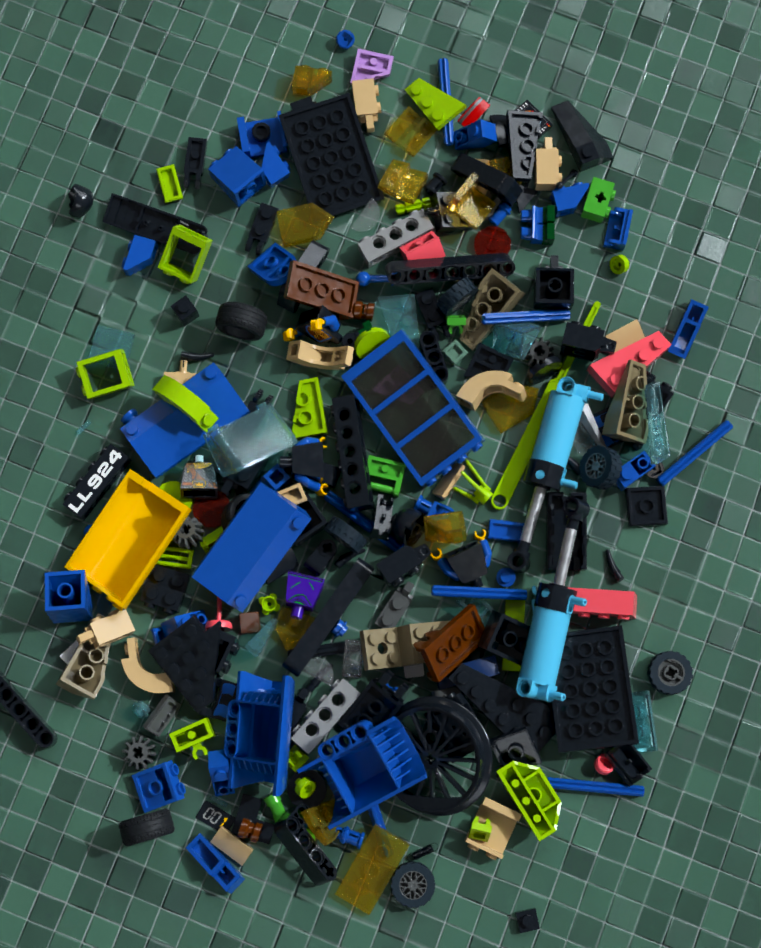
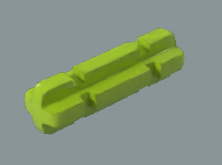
M425 197L422 200L417 199L405 202V204L395 205L397 215L405 214V212L421 210L423 207L425 209V207H431V200L429 197Z

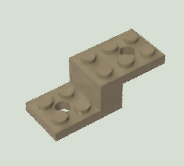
M450 621L416 623L394 628L359 631L364 670L424 664L425 661L421 652L416 651L413 644L419 641H428L425 633L441 630ZM379 644L384 648L383 654L378 651Z

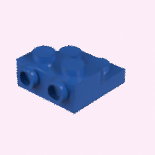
M172 760L132 775L144 813L185 798V786L179 782L177 776L179 768L175 763L173 764Z

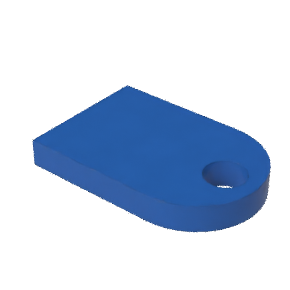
M274 243L247 267L268 285L279 286L287 281L290 261L297 260L287 250Z

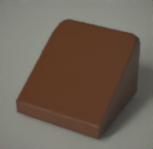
M259 612L239 613L241 634L261 632Z

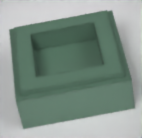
M455 339L442 351V354L455 366L468 355V352Z

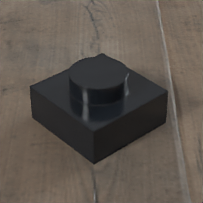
M536 908L515 912L520 933L540 929Z

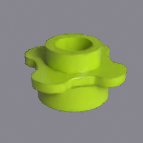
M271 593L269 596L259 598V604L263 608L262 613L264 615L280 610L281 607L277 603L276 594Z

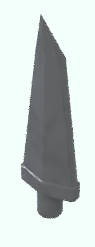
M587 403L584 405L580 422L597 445L606 447L590 406Z

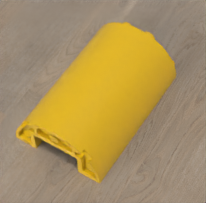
M129 469L64 567L69 571L85 570L87 581L93 585L91 587L93 590L100 594L104 592L107 595L106 599L112 602V605L118 610L127 609L192 509Z

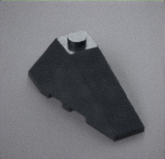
M568 100L551 107L579 172L614 159L605 139Z

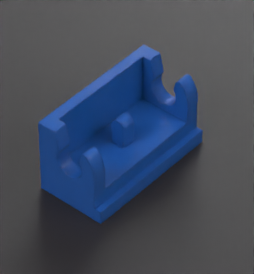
M614 207V211L611 210L603 247L624 250L633 214L632 209Z

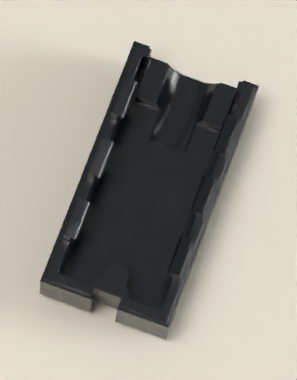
M547 492L546 570H556L568 520L565 518L566 514L562 509L566 498L573 496L587 502L586 492H571L569 496H564L563 492ZM587 517L582 522L579 521L568 571L587 570Z

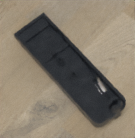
M114 193L111 194L102 221L163 244H167L172 228L176 224H180L208 238V230L204 225ZM179 238L176 245L177 249L194 255L200 254L202 249Z

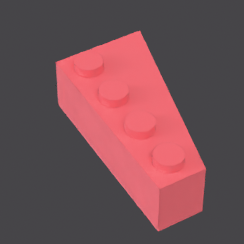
M657 331L614 352V354H610L590 364L587 371L607 394L613 398L628 360L631 359L645 364L646 368H648L672 344L660 331Z
M568 587V589L577 591L576 597L587 600L586 606L574 605L573 613L578 614V617L596 615L602 619H610V617H618L619 620L636 619L637 595L634 591Z

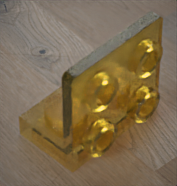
M473 172L453 196L447 208L471 227L477 229L495 207L496 203L476 189L477 184L475 182L479 176Z

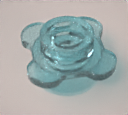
M141 700L133 703V712L139 718L144 717L147 719L151 709Z

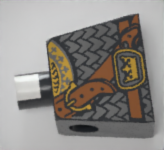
M203 455L194 456V462H187L185 464L180 486L181 499H218V485L213 463L205 462Z

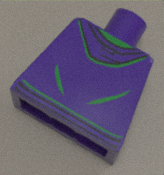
M288 571L286 606L293 607L291 618L302 620L304 610L309 612L314 610L324 588L325 579Z

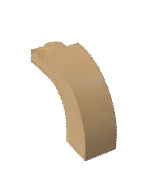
M302 340L290 341L286 360L313 368L344 370L345 367L351 366L354 348L351 346L322 347Z
M486 371L470 378L461 387L456 397L460 405L476 411L481 401L490 394L503 393L521 402L525 400L527 395L524 386L519 382H514L511 373Z
M135 637L127 638L124 649L125 654L129 655V658L121 659L128 678L136 686L148 692L157 694L174 693L175 685L166 673L152 674L142 666L139 656L138 639Z

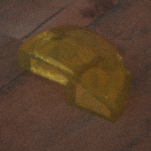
M335 799L301 812L311 832L324 846L333 842L339 834V830L336 831L338 826L331 830L327 827L330 825L333 816Z

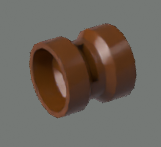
M356 301L353 319H365L372 322L375 303L363 304L362 301Z
M243 818L237 837L242 839L249 838L251 842L257 843L263 824L258 822L254 824L250 819Z

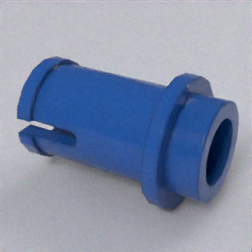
M506 203L499 204V208L488 219L496 227L507 215L511 214L510 211L512 209Z

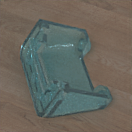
M263 402L256 406L257 410L221 427L216 424L208 428L209 432L203 435L222 477L237 473L298 443L295 434L272 404L267 405L266 402Z

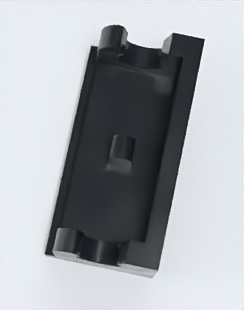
M378 494L374 502L375 508H373L369 537L388 541L394 499L390 498L389 501L383 500L384 496Z
M634 745L612 747L604 754L629 787L641 780L645 774L652 770Z

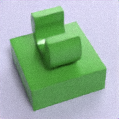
M464 315L445 316L450 334H452V328L455 326L459 327V334H462L463 327L461 325H466V317Z

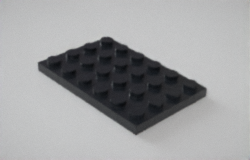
M350 93L279 115L314 223L385 199Z
M622 625L567 632L555 685L557 686V692L564 693L566 699L564 701L555 699L552 701L558 752L568 753L639 744Z

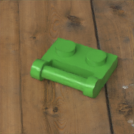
M369 455L368 467L370 476L396 482L395 487L371 482L372 490L392 494L393 497L398 498L406 468L405 463Z

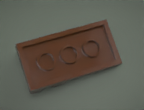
M292 260L289 265L284 298L313 308L323 305L332 314H335L338 320H348L354 316L359 282Z
M474 604L466 606L441 630L425 633L428 641H419L413 644L415 650L421 652L429 670L427 677L430 681L440 682L478 647L477 644L484 631V625Z

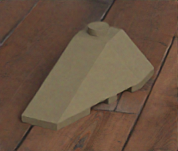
M493 268L480 282L477 296L472 303L471 312L466 319V325H464L463 332L459 338L473 351L499 325H484L481 322L482 314L511 312L525 295L522 290Z
M631 359L628 360L606 414L602 435L616 440L646 444L650 424L646 415L648 401L645 399V390L647 389L645 364Z
M97 613L96 617L101 616L102 618H105V616L101 615L100 613ZM89 641L78 645L56 685L72 694L94 700L105 680V670L111 643L95 649L94 645H91Z

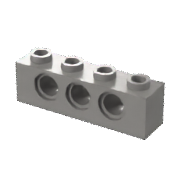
M424 209L414 210L408 214V217L397 219L388 228H380L373 236H365L359 241L358 251L368 268L400 252L399 247L430 231L434 232V226L428 216L424 214ZM412 225L416 229L414 231H409L406 229V227ZM392 234H397L400 238L397 240H393L390 238V236ZM382 243L383 247L378 249L374 247V244Z
M344 678L341 681L337 679L330 687L332 692L328 696L324 694L317 702L319 707L315 711L311 709L304 717L306 722L302 726L298 724L291 732L293 734L291 739L307 754H310L361 694ZM336 694L342 695L344 699L343 703L339 706L334 705L332 702V698ZM323 709L330 711L331 715L327 721H323L319 717V713ZM310 724H314L317 727V733L314 736H309L306 732V728Z

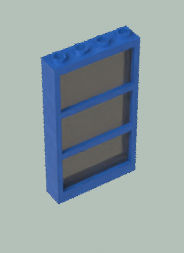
M398 331L341 376L420 486L427 485L430 487L437 481L436 477L440 474L446 475L452 470V465L456 462L458 464L462 463L468 458V453L471 451L475 453L483 447L482 443L485 439L405 331Z

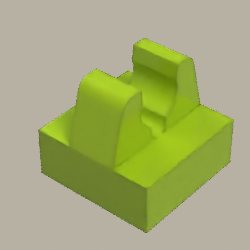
M296 744L289 751L288 764L295 773L309 759Z
M476 816L472 821L468 838L488 842L492 830L490 820L486 819L485 824L478 822L479 817Z

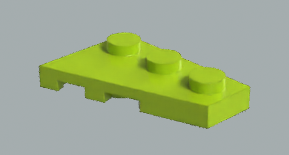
M420 78L405 89L406 93L438 131L467 108L466 104Z
M319 378L299 380L290 440L327 434L328 429Z

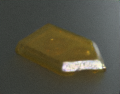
M314 203L277 211L284 247L300 245L312 240H321L335 217Z
M523 385L527 395L523 402L503 393H494L481 401L499 432L503 433L533 415L539 388Z

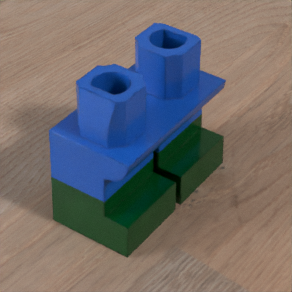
M547 205V207L532 206V209L522 210L521 222H530V227H521L520 239L530 240V244L553 245L555 239V205Z

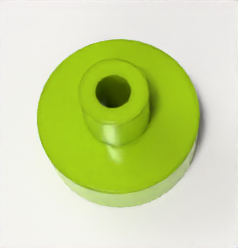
M624 255L614 256L610 260V269L615 274L625 273L629 269V260Z
M309 777L298 778L295 781V792L301 798H308L315 791L316 784Z

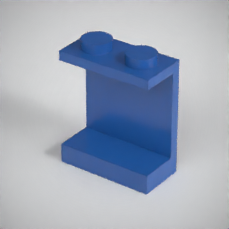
M277 111L278 117L246 123L244 117L237 118L242 151L248 157L264 156L266 143L268 142L272 146L275 145L280 153L287 152L288 143L279 119L281 111ZM263 122L270 127L271 136L265 142H258L253 138L252 128L257 123Z

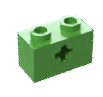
M593 177L581 217L599 223L603 222L604 217L608 218L611 210L608 204L609 201L614 200L616 190H613L615 183Z

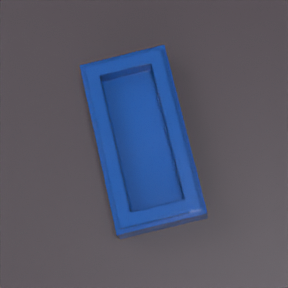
M490 519L487 539L519 543L524 523Z

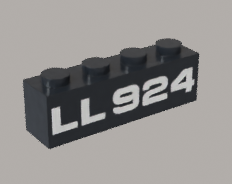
M112 444L104 447L100 452V458L90 464L88 473L84 477L79 478L76 482L77 487L73 492L70 491L64 497L65 502L62 505L85 521L132 460Z

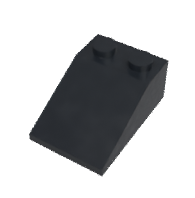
M492 610L477 646L521 666L530 626L503 613Z

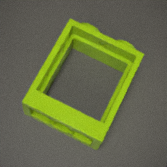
M180 224L173 226L158 268L163 270V273L168 276L174 275L180 278L179 280L182 283L192 284L196 282L213 240ZM179 238L202 248L192 273L170 263Z
M123 349L77 362L76 372L78 377L82 379L83 385H81L83 395L87 396V399H94L135 386ZM115 357L122 383L93 392L85 366Z

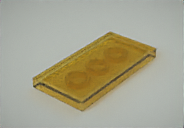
M375 824L335 895L370 915L410 844Z

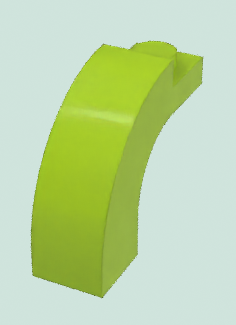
M164 375L152 389L165 402L175 406L187 415L206 433L219 419L204 401L171 377Z

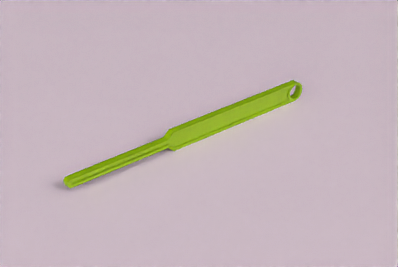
M599 301L594 302L583 326H591L601 306ZM567 356L558 377L549 381L491 498V505L496 510H502L508 505L532 456L550 392L556 390L559 380L566 376L574 360L573 357ZM495 496H503L506 500L505 505L502 507L496 506L493 502Z

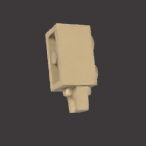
M374 78L352 81L354 108L358 120L361 123H366L367 133L374 132V122L378 121V113H381V104L376 100V96H379L378 85H374Z
M545 137L544 147H540V149L535 151L536 191H552L556 188V183L562 181V173H559V167L562 165V156L559 155L557 147H553L552 137Z
M116 609L108 613L109 616L105 618L98 616L90 620L91 623L84 628L85 632L77 635L76 640L78 644L89 641L91 645H94L95 649H98L132 635L135 629L126 609L122 611Z

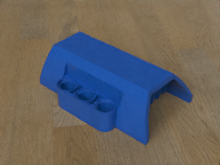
M238 671L236 700H231L227 707L224 754L227 758H230L228 788H238L266 781L274 783L273 796H280L285 791L295 681L291 676L283 675L282 682L264 679L246 671Z
M395 716L375 727L368 720H362L320 744L318 747L320 757L297 769L298 774L307 770L323 772V776L326 778L335 796L333 816L330 825L327 826L329 830L428 777L419 753L403 724ZM359 727L364 728L365 735L361 734ZM343 736L348 738L349 744L344 742ZM327 745L331 746L333 753L327 750Z

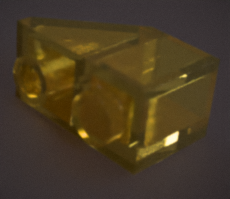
M308 65L295 66L292 83L293 94L314 95L332 82V71L326 68H311Z

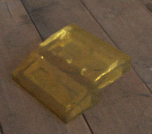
M408 106L384 135L403 151L414 157L437 129L425 117L421 118Z
M393 159L378 188L396 199L414 205L428 179V174L411 169L410 163Z

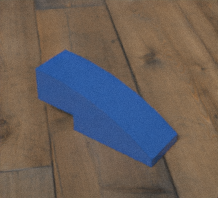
M690 299L668 352L681 358H686L709 308L708 306Z
M201 833L186 847L226 892L232 894L245 880L241 873Z

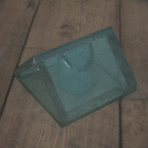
M529 322L493 324L492 348L524 360L541 330V326Z

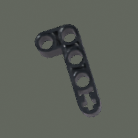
M464 153L459 154L450 168L459 177L496 194L503 203L510 207L514 205L523 191L516 180L510 175Z
M312 240L298 262L320 269L329 254L330 248ZM284 283L278 294L277 305L295 313L300 303L284 298L286 283Z
M302 803L286 810L275 823L274 831L315 885L320 886L333 881L337 876V871L333 863L304 827L311 817V811L306 804Z

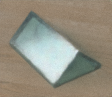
M650 691L632 692L639 744L634 746L639 752L658 751Z

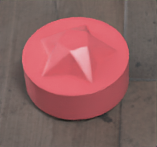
M604 754L599 755L595 759L594 768L599 774L608 775L614 770V767Z

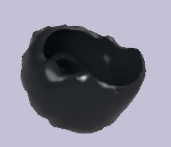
M74 184L68 193L70 199L69 214L78 218L84 216L91 209L94 196L90 189Z

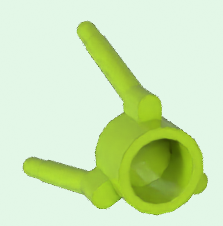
M465 460V463L481 485L478 486L464 471H461V475L476 489L473 493L475 497L457 487H453V490L471 499L476 504L480 502L484 505L493 495L490 491L491 488L486 485L469 460Z

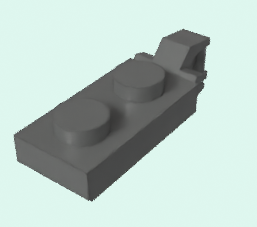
M408 581L403 589L398 587L374 624L382 629L396 627L412 602L413 596L410 593L415 585Z

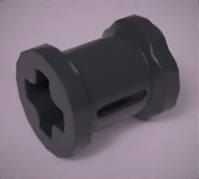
M435 172L433 178L428 184L423 186V189L432 196L442 186L447 184V180Z

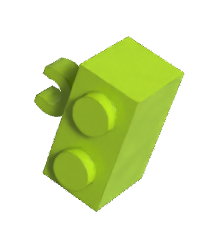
M204 718L169 734L176 752H182L193 747L192 755L195 760L199 759L197 756L198 750H203L204 755H208L207 748L202 746L201 743L216 736L209 718Z

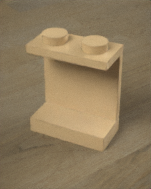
M484 796L476 816L479 817L478 822L485 824L486 819L490 820L492 830L489 840L484 842L468 838V831L465 842L468 843L467 847L477 852L479 848L486 851L485 855L491 859L496 860L497 857L502 859L506 845L522 814Z

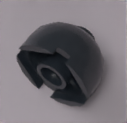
M405 508L395 513L391 518V534L393 538L403 546H413L423 534L419 531L422 526L426 527L427 515L414 508Z

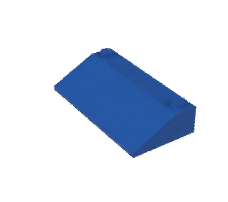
M214 362L182 384L204 401L219 418L207 433L202 431L182 411L163 399L120 428L156 479L250 412Z
M259 482L192 573L191 577L225 603L243 613L310 522V516L304 509L262 482Z

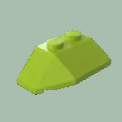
M511 761L496 772L506 791L539 842L557 831L562 802L541 768Z

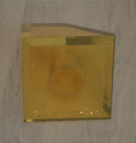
M457 511L424 516L425 540L445 544H457L466 541L463 512Z

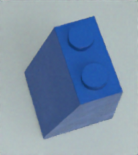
M237 146L233 149H228L220 160L212 162L208 169L211 178L238 207L266 185L264 170Z
M85 570L45 573V612L53 623L90 621L93 619L92 599Z

